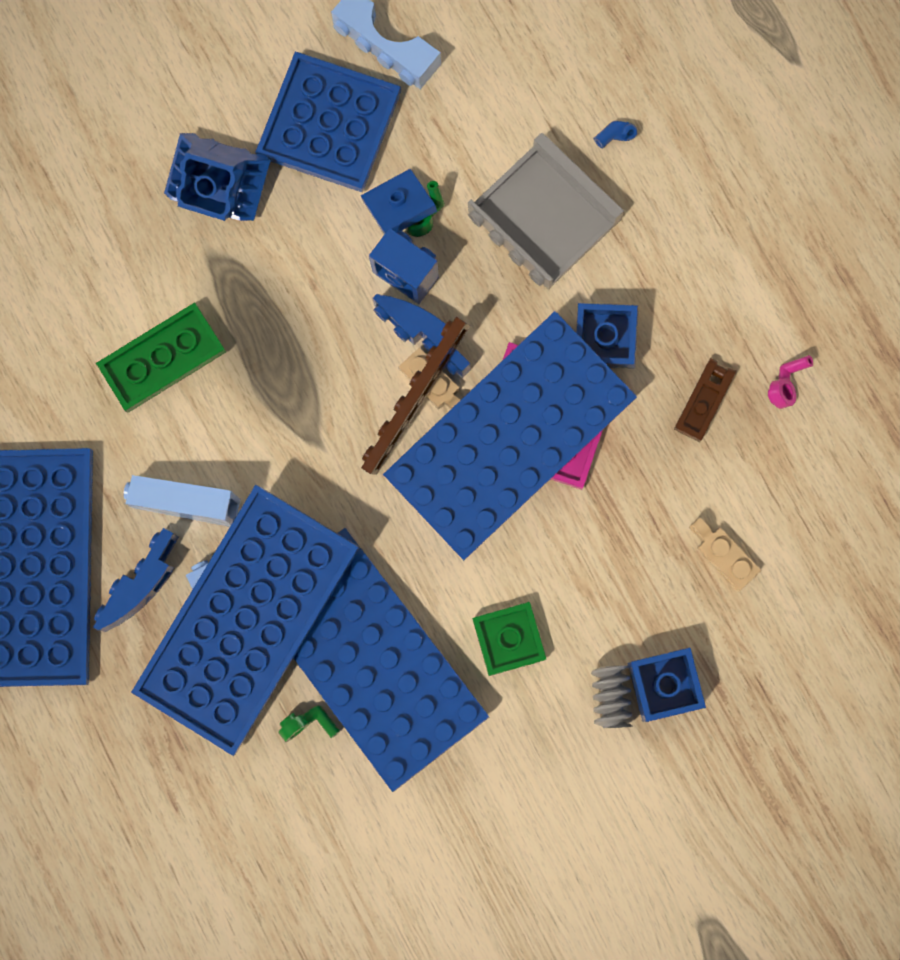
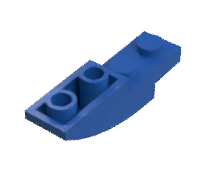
M379 294L373 297L375 306L373 311L382 321L386 322L389 320L396 327L393 331L403 342L409 340L415 345L423 338L422 344L428 351L434 345H439L443 338L441 332L446 325L439 318L421 307L401 299ZM456 349L445 368L451 374L455 375L458 373L463 378L471 370V363Z
M165 528L153 536L149 544V548H151L146 559L142 558L138 562L134 570L135 578L132 579L123 575L121 579H116L109 590L111 597L107 604L102 605L96 612L94 617L96 623L93 628L107 632L130 619L147 605L175 569L166 564L165 561L179 536Z

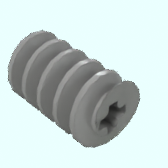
M604 666L591 672V675L600 678L599 681L592 683V687L601 690L600 693L593 695V700L602 702L601 705L593 708V712L602 714V717L594 720V724L603 728L633 727V725L624 722L625 719L632 717V713L623 710V707L631 704V700L622 698V695L631 692V688L622 686L623 682L630 680V676L622 674L621 671L629 668V666Z

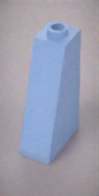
M132 475L131 482L126 483L123 494L124 499H126L125 504L131 508L230 527L236 518L241 500L230 490Z

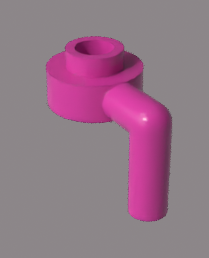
M810 355L780 366L779 378L771 382L768 390V398L777 408L783 409L795 404L796 391L790 381L791 373L812 367L814 363Z

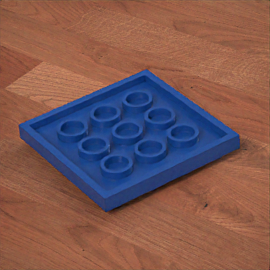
M295 51L255 154H264L271 160L270 162L363 193L401 94V86Z

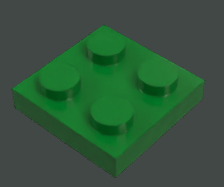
M530 602L472 618L488 676L547 660Z

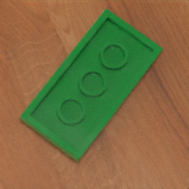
M194 302L96 362V365L125 412L129 413L226 353V350Z

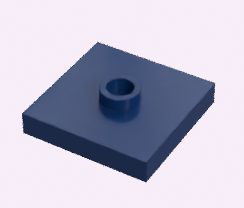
M411 169L360 195L363 203L384 234L389 228L396 233L398 230L402 231L437 212L434 202Z

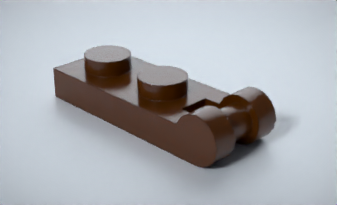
M712 358L706 364L674 427V430L699 443L703 439L736 373V370L730 367L726 369L718 365V361ZM711 375L721 379L719 385L709 380Z

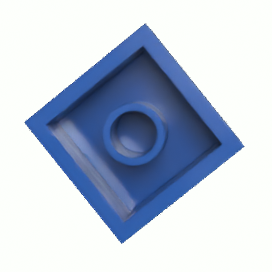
M389 228L369 254L372 272L408 298L420 304L439 278L436 255L426 247L420 249L412 243L413 240L403 231L398 230L396 233Z
M578 303L577 334L609 368L635 369L638 305Z
M691 648L628 663L642 722L706 708Z

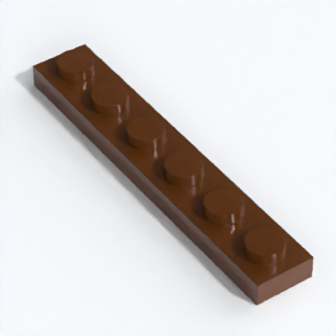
M458 317L454 321L449 320L441 332L443 338L439 345H434L425 357L427 364L422 372L418 370L409 383L412 388L406 397L402 395L393 409L396 412L390 422L387 420L381 426L378 432V436H380L375 446L371 445L364 453L362 460L365 462L361 467L369 474H378L470 328L469 324Z

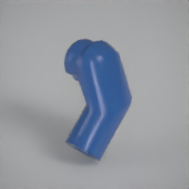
M613 121L593 139L603 149L612 140H633L637 136V128L629 122Z

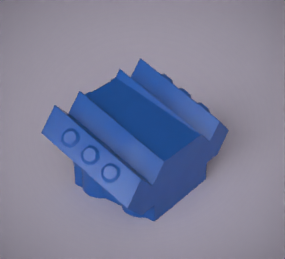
M180 133L164 194L170 200L177 201V207L223 221L228 218L239 221H254L271 160L264 154H251L246 148H235L214 139L200 138L195 133Z

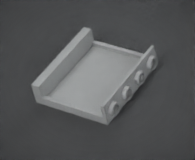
M543 133L534 139L533 147L475 202L472 199L468 201V216L472 222L478 227L483 225L490 232L488 234L490 239L499 247L503 245L510 252L508 255L512 261L518 266L524 265L530 271V278L538 286L543 284L548 290L621 221L624 212L620 206Z

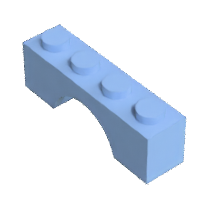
M341 0L331 11L333 27L340 35L351 37L355 40V44L365 53L371 52L377 57L378 62L386 69L392 68L399 73V77L407 85H415L421 90L441 66V52L419 36L405 42H394L382 37L374 28L376 11L375 5L371 0Z

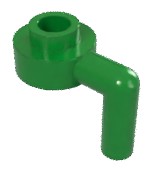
M430 181L427 184V189L438 212L444 207V200L438 182ZM437 212L406 228L407 233L414 237L428 234L433 228L432 217Z
M315 705L304 714L296 716L292 713L280 722L282 728L278 733L286 743L299 735L315 720L319 722L331 739L340 730L322 706Z

